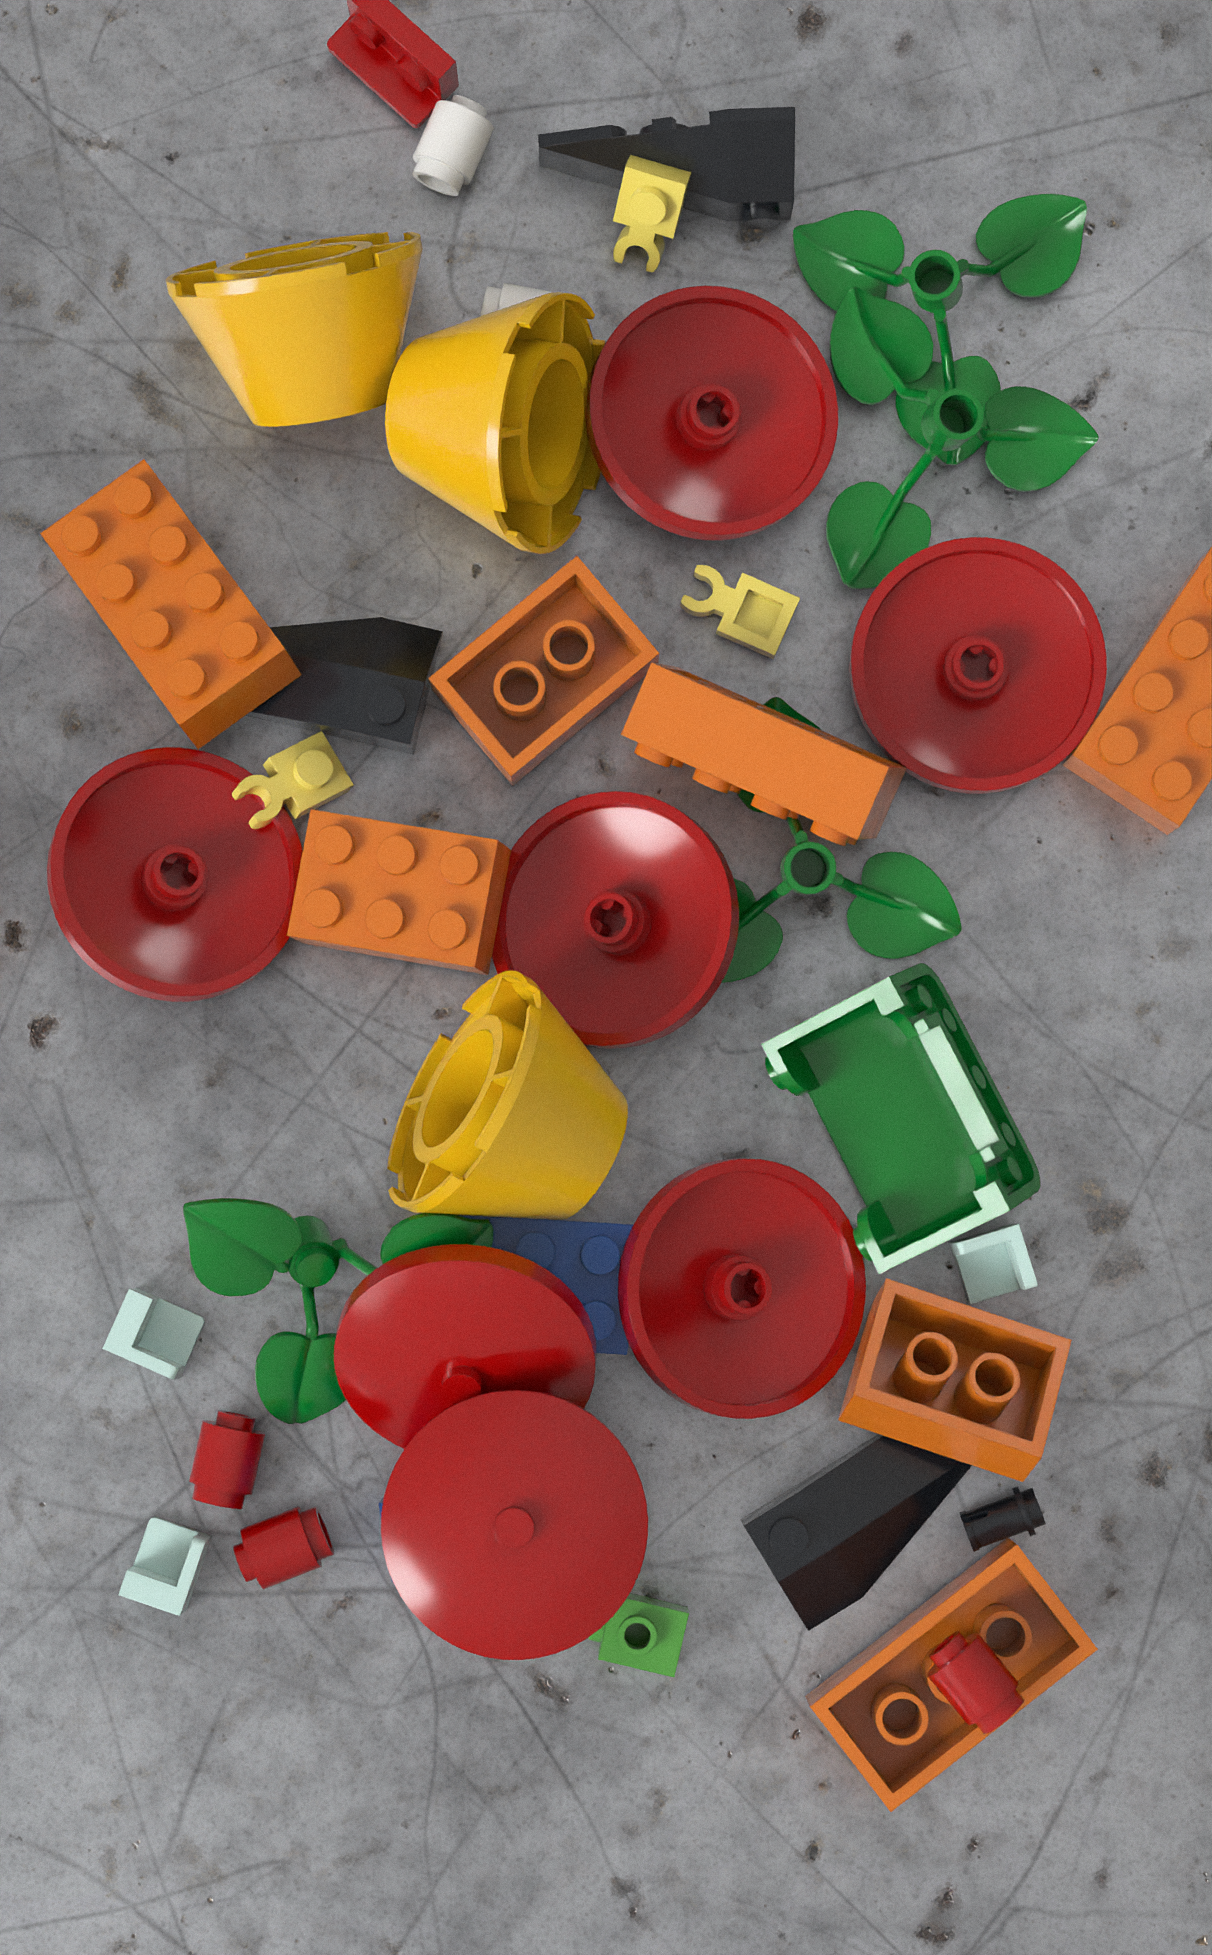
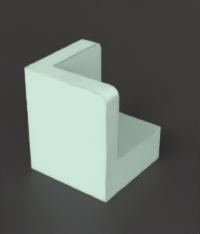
M1008 1224L949 1242L968 1304L977 1303L1019 1289L1027 1290L1038 1286L1019 1224Z
M132 1288L126 1294L102 1349L175 1380L181 1378L205 1325V1319L196 1313L139 1288Z
M160 1517L151 1518L134 1565L126 1571L118 1595L181 1616L188 1609L212 1535Z

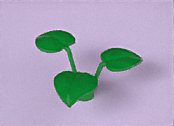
M1037 194L1019 197L997 206L983 219L976 233L978 250L991 262L988 265L971 264L966 259L956 261L952 255L945 251L928 250L918 255L910 267L906 266L900 274H894L901 267L905 257V246L902 236L896 225L887 217L867 210L842 212L818 222L796 226L793 230V243L796 258L806 282L815 295L835 312L845 294L852 287H858L867 293L886 299L888 285L901 287L910 283L916 303L923 310L934 313L942 363L932 361L930 368L920 380L906 385L909 388L923 391L936 389L940 395L950 389H965L972 392L980 400L984 410L989 398L1001 391L1000 382L995 370L986 359L980 356H967L956 361L953 360L946 311L952 309L961 299L963 293L962 277L964 275L992 277L1000 272L1004 286L1015 295L1043 297L1054 293L1068 282L1079 262L1087 216V204L1084 200L1072 196ZM896 393V410L904 430L916 443L927 450L929 443L922 433L921 420L928 406L926 403L905 400ZM974 435L955 450H942L937 458L946 465H958L974 455L986 441L978 440Z
M852 287L845 294L832 322L829 351L832 370L838 383L852 398L863 404H878L885 400L895 389L901 398L926 403L928 406L922 416L921 429L929 446L899 485L894 495L880 483L860 482L841 492L832 503L827 515V541L842 582L852 589L876 588L896 566L908 557L928 548L931 538V520L929 515L921 507L903 501L942 450H955L974 435L978 440L989 441L985 450V461L992 475L1011 489L1031 492L1046 488L1058 481L1083 454L1096 444L1099 436L1094 428L1075 409L1060 399L1035 388L1026 386L1005 388L989 398L984 410L980 400L972 392L965 389H950L940 395L936 389L923 391L909 388L906 384L920 380L930 368L934 347L931 333L925 323L912 310L899 303L874 296L858 287Z
M773 697L763 704L820 729L779 697ZM741 789L739 794L737 793L748 809L759 813L764 812L750 805L755 794ZM787 817L786 821L794 837L795 846L791 847L782 858L780 872L783 881L756 901L750 887L744 882L733 878L739 904V928L733 958L721 983L733 982L753 976L772 962L782 944L783 931L778 921L764 910L791 890L804 895L815 894L825 890L832 884L848 893L856 895L849 905L846 915L849 931L857 944L866 952L886 959L913 956L940 942L956 937L962 930L960 916L947 887L932 869L919 859L902 852L890 851L875 854L864 864L861 884H858L836 872L835 858L827 847L817 842H808L807 833L803 830L799 818Z
M217 1198L185 1203L183 1215L188 1235L190 1261L196 1277L207 1289L219 1295L229 1297L251 1295L261 1291L269 1284L274 1270L279 1273H287L289 1271L291 1277L299 1283L305 1312L306 1334L303 1335L290 1331L276 1333L262 1346L256 1359L255 1382L265 1408L271 1415L284 1423L303 1424L344 1403L346 1399L338 1384L334 1366L336 1333H326L318 1336L319 1324L314 1288L325 1285L332 1279L338 1269L340 1258H343L367 1276L377 1267L351 1250L345 1239L339 1238L333 1241L325 1222L315 1216L306 1215L293 1218L290 1213L281 1207L249 1199ZM416 1214L401 1220L391 1228L381 1246V1261L384 1264L400 1255L440 1245L469 1244L492 1248L493 1227L489 1219H470L455 1214Z

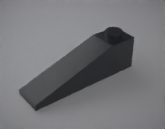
M795 107L737 108L710 111V124L692 127L676 123L673 117L652 119V124L641 128L640 134L627 135V131L624 128L614 125L538 134L539 165L620 190L625 166L631 154L691 172L683 204L684 209L728 222L742 221V225L749 229H769L778 226L780 220H791L794 204Z
M383 617L269 627L284 646L302 675L246 716L317 733L322 731L326 735L414 755L431 686L428 678L434 673L443 631Z
M878 1434L740 1520L809 1631L864 1597L972 1465Z

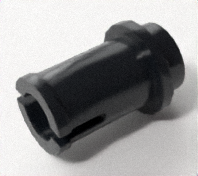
M1018 1486L1012 1488L1014 1495L967 1512L959 1513L974 1552L980 1550L979 1548L1028 1531L1031 1537L1036 1535L1035 1528L1046 1525L1033 1488L1020 1492Z

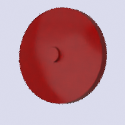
M705 285L681 288L659 295L631 312L618 325L606 341L592 368L586 400L585 421L587 436L596 463L608 484L628 507L650 523L671 533L700 540L720 541L746 537L768 529L791 514L812 493L827 470L833 455L838 430V403L833 379L823 355L808 333L791 316L771 302L754 294L734 288Z
M968 537L941 542L915 553L896 566L880 582L864 606L854 631L849 657V676L854 703L864 727L879 749L892 762L905 767L906 773L918 780L937 788L967 794H986L1017 788L1045 775L1060 764L1077 747L1092 725L1101 704L1107 674L1105 641L1099 620L1090 601L1075 580L1051 559L1031 548L1011 541L988 537Z
M163 747L148 749L119 758L92 775L78 789L61 815L52 836L48 853L47 883L50 902L64 936L81 959L95 972L116 986L139 996L170 1002H191L220 996L239 988L262 972L280 953L290 938L287 936L303 849L297 830L283 805L276 817L267 826L259 829L251 828L248 823L254 814L265 809L263 800L255 794H247L243 798L235 800L232 792L243 779L253 774L234 762L212 753L182 747Z
M622 791L598 792L569 800L540 817L523 833L511 849L492 952L496 971L498 974L509 970L517 971L531 978L586 1046L618 1049L640 1046L656 1041L671 1034L697 1015L710 1001L728 971L733 958L739 928V904L732 872L719 846L708 832L684 812L661 800L643 794Z
M733 1158L705 1163L684 1172L661 1188L642 1210L630 1231L624 1246L618 1275L619 1312L627 1341L637 1361L655 1384L668 1395L688 1407L711 1415L735 1419H755L779 1414L800 1405L820 1391L835 1376L853 1348L861 1326L866 1300V1277L863 1256L855 1243L854 1229L840 1205L822 1186L804 1173L792 1167L762 1159Z
M449 1244L418 1249L400 1255L372 1271L359 1283L346 1301L340 1315L334 1345L335 1373L345 1399L359 1418L373 1431L403 1449L431 1419L445 1409L462 1400L491 1391L517 1389L544 1392L564 1398L584 1409L594 1385L597 1356L596 1338L590 1318L576 1295L558 1277L535 1262L501 1249L469 1244Z
M517 1389L491 1391L462 1400L445 1409L431 1419L405 1447L394 1466L384 1494L381 1512L382 1547L387 1568L401 1598L411 1612L437 1636L453 1646L483 1657L501 1660L535 1659L559 1653L586 1640L601 1629L623 1605L635 1585L645 1557L648 1539L647 1503L641 1479L629 1453L617 1436L592 1413L564 1398L544 1392Z

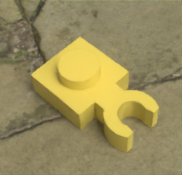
M630 154L625 166L613 217L614 222L627 225L620 232L613 250L615 262L622 264L628 247L636 245L644 248L648 253L649 259L646 264V271L653 273L657 269L665 249L663 236L673 239L678 228L691 172Z
M697 565L693 577L707 582L712 588V595L704 601H698L690 596L683 595L680 603L681 608L688 614L696 617H705L713 613L721 616L722 619L716 631L717 635L774 659L800 598L743 572L734 589L725 585L723 577L716 569L707 565Z
M320 731L269 757L263 764L269 777L264 775L246 777L232 792V796L235 800H238L247 794H255L263 800L265 809L254 814L248 822L252 829H259L271 823L284 804L287 805L294 819H297L309 813L311 809L315 810L346 794L354 784L325 735Z

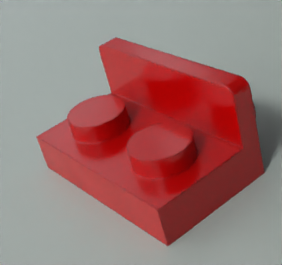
M347 0L350 17L328 39V51L413 128L421 127L431 116L437 101L446 100L459 87L456 61L389 0Z

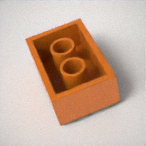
M576 556L428 679L432 691L510 784L514 786L643 679L648 672L651 662L659 663L660 653L580 558Z
M311 809L287 936L308 945L488 975L511 850L496 839Z
M886 1278L870 1306L838 1421L1023 1482L1042 1458L1072 1340Z

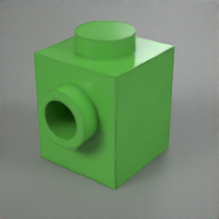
M630 1593L615 1615L601 1629L591 1635L588 1640L600 1643L598 1660L674 1678L689 1617L688 1606Z

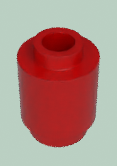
M218 1410L216 1421H202L189 1482L195 1484L192 1499L219 1507L243 1509L245 1495L253 1494L266 1435L264 1432L254 1430L256 1418Z
M297 1506L244 1527L240 1530L242 1543L233 1546L238 1566L245 1581L249 1582L257 1579L263 1590L322 1567V1559L334 1555L327 1527L316 1506L302 1511Z
M956 1631L944 1639L929 1654V1658L934 1663L927 1673L929 1679L967 1725L976 1724L983 1734H987L999 1727L1023 1704L1024 1698L1016 1690L1019 1682L977 1632L964 1638L959 1631Z

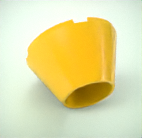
M388 232L366 233L305 241L245 253L246 259L218 268L216 261H210L178 271L166 278L167 290L254 425L265 427L291 426L341 418L386 404L391 377L400 358L422 255L421 236L418 233L406 232L403 233L404 241L390 243Z
M551 292L421 336L413 340L404 349L391 377L386 401L385 428L389 453L395 467L401 474L521 551L546 554L561 547L572 536L582 521L581 516L573 515L583 490H595L601 471L596 463L587 436L585 414L590 374L597 356L605 345V340L593 339L587 319H594L595 313L588 303L572 293Z
M505 971L486 981L462 1004V1009L469 1012V1016L459 1027L452 1039L442 1033L439 1035L418 1071L402 1107L393 1134L387 1164L388 1170L398 1174V1189L391 1186L388 1192L396 1205L409 1212L564 1220L576 1214L594 1196L608 1175L621 1147L628 1119V1104L625 1096L539 986L531 978L520 972Z

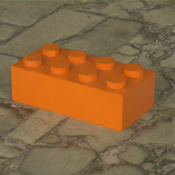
M145 459L40 533L198 750L302 675L284 646Z
M1212 546L1200 558L1097 712L1084 738L1063 763L1064 767L1166 835L1181 826L1212 779Z
M652 662L621 735L638 742L634 753L638 756L668 768L670 765L682 768L684 763L696 768L692 777L693 780L726 794L729 791L739 794L741 789L755 794L750 804L753 807L784 820L787 817L797 819L799 814L814 820L809 830L810 832L842 846H846L847 843L855 845L857 840L877 838L906 772L905 767L679 667Z
M1006 1538L805 1696L810 1708L890 1812L996 1730L994 1729L987 1734H983L976 1724L967 1725L927 1676L928 1671L934 1665L933 1661L929 1658V1654L944 1639L956 1631H959L964 1638L976 1632L983 1638L1019 1682L1016 1690L1024 1698V1702L1010 1718L1098 1650L1020 1547L1009 1538Z

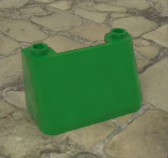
M919 963L891 975L761 1044L767 1055L765 1058L766 1069L773 1083L779 1089H788L789 1092L796 1096L809 1094L866 1205L857 1214V1226L853 1230L854 1240L860 1253L868 1261H873L879 1274L1012 1210L1039 1191L1041 1187L1040 1175L1033 1156L940 978L928 965Z

